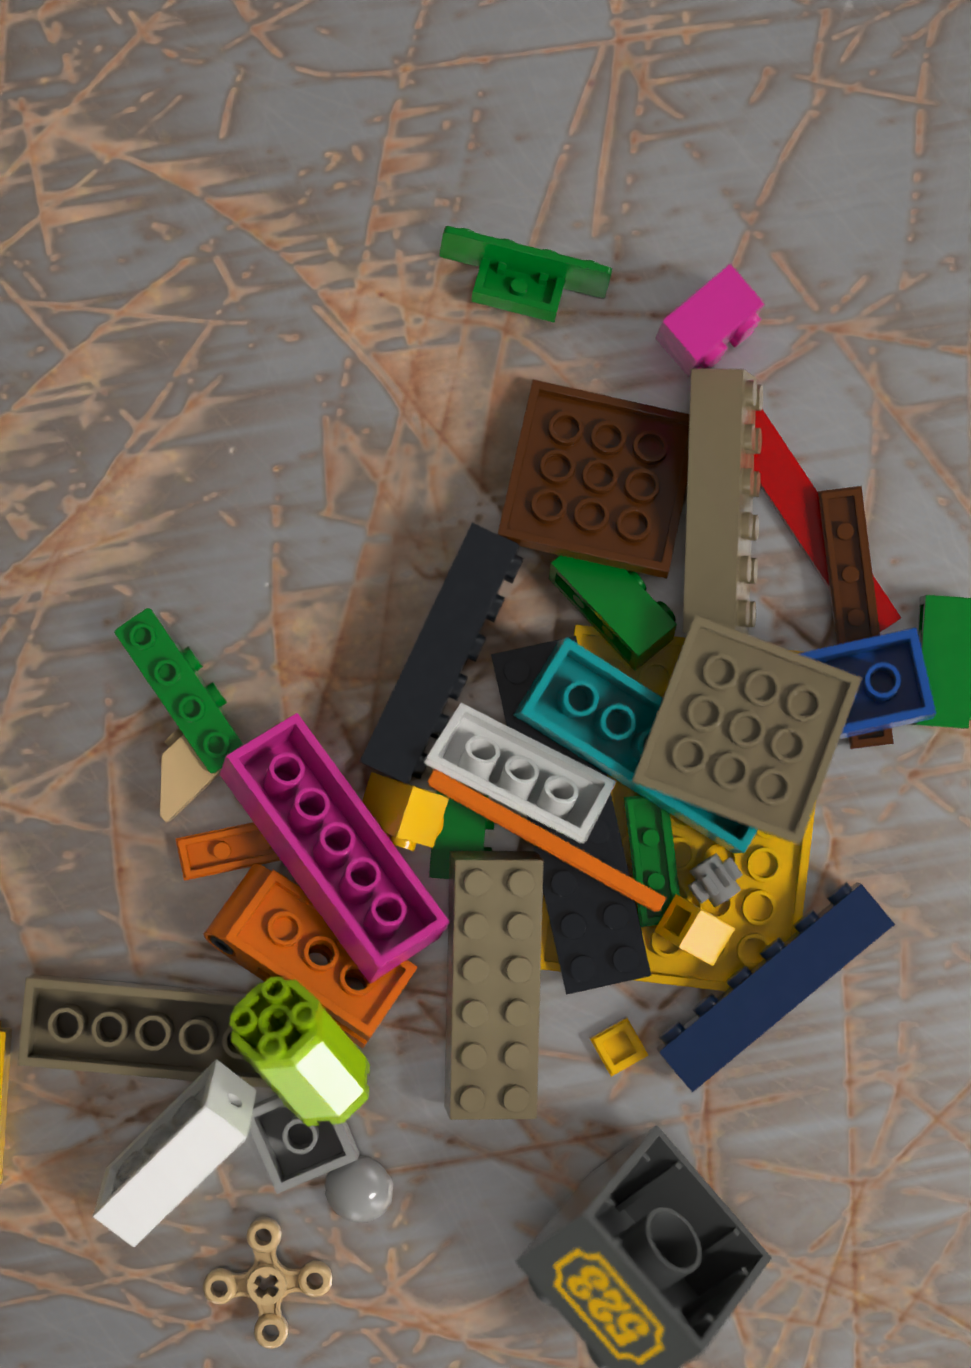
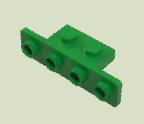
M445 226L439 253L442 258L479 267L471 302L553 323L556 319L563 289L605 298L612 273L611 267L600 265L593 260H581L558 254L553 250H541L518 244L510 239H498L475 233L467 228Z
M146 608L115 630V635L210 773H216L222 768L226 756L244 745L225 718L227 714L222 706L228 702L214 682L206 685L197 672L203 668V665L189 646L182 650L179 644L174 643L153 610Z

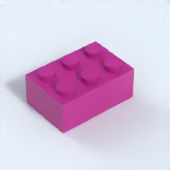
M729 264L662 321L655 339L689 377L691 376V369H712L725 354L724 352L728 349L726 346L728 343H731L736 348L745 341L762 320L758 314L765 304L736 269Z

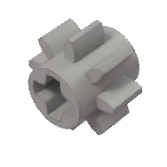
M715 853L690 870L695 881L689 884L688 887L700 904L709 899L715 908L741 890L735 880L743 874L730 857L722 862L718 854Z

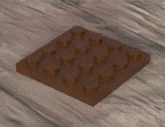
M532 380L498 535L519 544L521 547L667 579L688 483L690 414Z

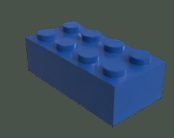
M917 628L798 653L862 678L840 739L933 719L936 715Z

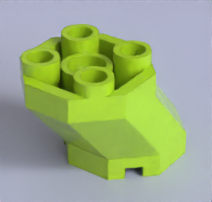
M268 978L265 982L258 983L234 1006V1011L230 1016L232 1043L278 1095L283 1104L306 1126L319 1125L317 1121L328 1120L331 1124L344 1123L369 1099L367 1074L370 1076V1064L367 1058L326 1012L320 1001L296 979Z

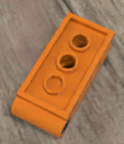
M259 864L251 866L203 934L205 939L214 948L264 982L271 977H282L284 980L296 979L320 1001L322 1007L352 1042L362 1049L368 1043L418 968L406 960L370 984L301 887L273 869L271 871ZM319 953L323 955L328 964L317 965L313 963L309 958V954ZM345 978H357L363 984L364 989L354 990L346 984Z

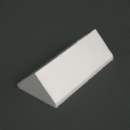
M463 703L459 704L424 762L580 843L587 841L616 783L615 780Z

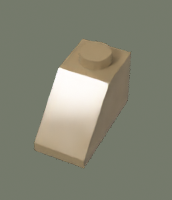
M179 728L165 740L164 743L169 748L162 754L160 817L165 822L172 821L219 776L221 771L220 769L216 773H210Z

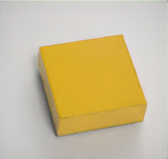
M627 1017L590 1037L593 1046L611 1077L649 1056Z

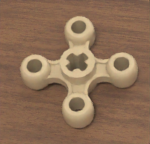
M260 1217L254 1220L247 1230V1241L255 1255L252 1268L243 1273H233L225 1268L214 1269L207 1274L203 1281L202 1289L204 1296L213 1304L222 1305L239 1296L252 1299L259 1310V1318L254 1326L255 1339L264 1348L274 1349L285 1342L289 1332L287 1320L281 1312L283 1298L293 1292H302L309 1297L323 1296L332 1285L333 1275L328 1265L321 1261L314 1260L297 1269L283 1266L276 1254L282 1235L280 1225L270 1217ZM262 1228L270 1231L272 1238L268 1241H262L258 1238L257 1231ZM318 1273L322 1276L323 1282L319 1285H313L309 1282L308 1275ZM270 1274L274 1275L277 1278L274 1286L278 1289L275 1290L272 1287H268L265 1291L259 1287L262 1279L258 1276L261 1275L263 1278H267ZM222 1280L227 1285V1291H216L213 1287V1282ZM269 1324L274 1325L278 1328L279 1334L269 1336L265 1333L264 1327Z

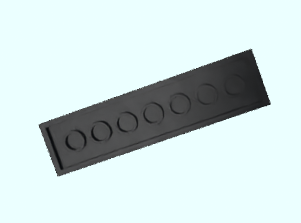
M576 636L568 637L577 643ZM559 640L491 654L506 726L607 776L600 769L513 715ZM611 793L585 843H580L527 816L528 821L629 876ZM533 845L534 851L543 859V893L566 995L651 976L635 901Z

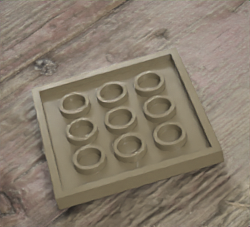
M695 615L632 782L777 838L800 845L862 678Z

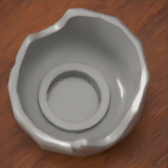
M359 1156L358 1160L332 1170L327 1174L325 1195L330 1206L342 1218L352 1222L368 1223L382 1216L392 1203L393 1180L379 1162L370 1157Z

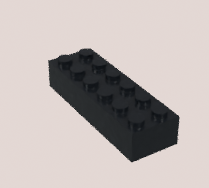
M472 522L359 762L406 784L410 783L412 777L421 779L427 767V764L424 762L428 754L424 753L431 737L438 740L450 718L443 713L449 698L458 701L468 680V676L461 674L468 659L476 662L487 639L480 632L486 620L495 622L505 601V597L499 595L503 583L507 581L513 584L524 558L517 555L520 548L519 544Z

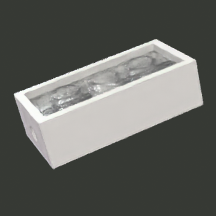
M216 1059L106 1168L93 1217L131 1246L135 1247L247 1138L257 1090Z

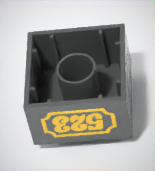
M656 1125L593 1170L515 1262L528 1276L529 1284L535 1295L546 1305L555 1307L584 1340L591 1359L599 1368H681L705 1352L772 1257Z

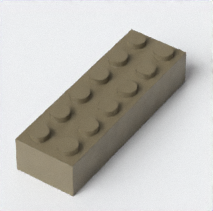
M691 369L683 633H688L695 615L747 635L749 634V627H755L756 602L750 601V584H756L758 562L757 558H751V541H757L759 536L758 515H752L753 497H759L761 486L760 472L754 471V454H760L762 448L761 428H755L756 411H761L763 407V386L757 384V378L744 369Z
M450 851L448 920L450 922L448 924L444 1107L450 1120L537 1119L543 859L535 851Z
M38 974L26 977L18 1065L195 1081L217 1059L250 1086L271 1088L231 1041L232 1027L230 1026V1016L234 1011V1006L248 993Z

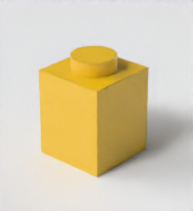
M676 894L654 932L679 948L714 966L735 928Z

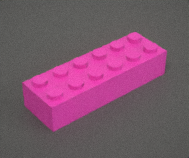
M298 713L226 756L219 775L370 984L441 937L450 921Z

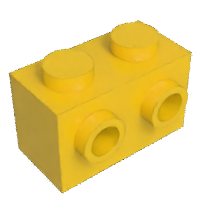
M371 772L362 802L393 845L414 851L417 843L431 848L434 847L436 837L443 828V816L449 798Z

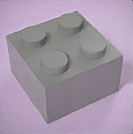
M278 1095L254 1104L249 1130L276 1194L358 1160L360 1153L346 1121L340 1124H331L329 1120L317 1121L319 1125L306 1126L283 1104Z

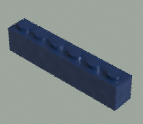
M848 882L840 885L827 897L831 904L819 914L814 910L805 914L793 925L797 930L795 934L785 942L780 937L771 942L760 952L763 958L760 963L751 970L746 965L740 968L726 981L730 987L717 998L713 993L709 994L692 1009L696 1016L684 1026L677 1021L659 1036L663 1043L657 1047L658 1052L692 1093L895 925L861 883L856 882L850 886Z

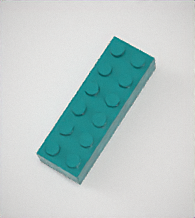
M566 637L559 640L513 715L731 853H745L758 830L632 782L663 698Z

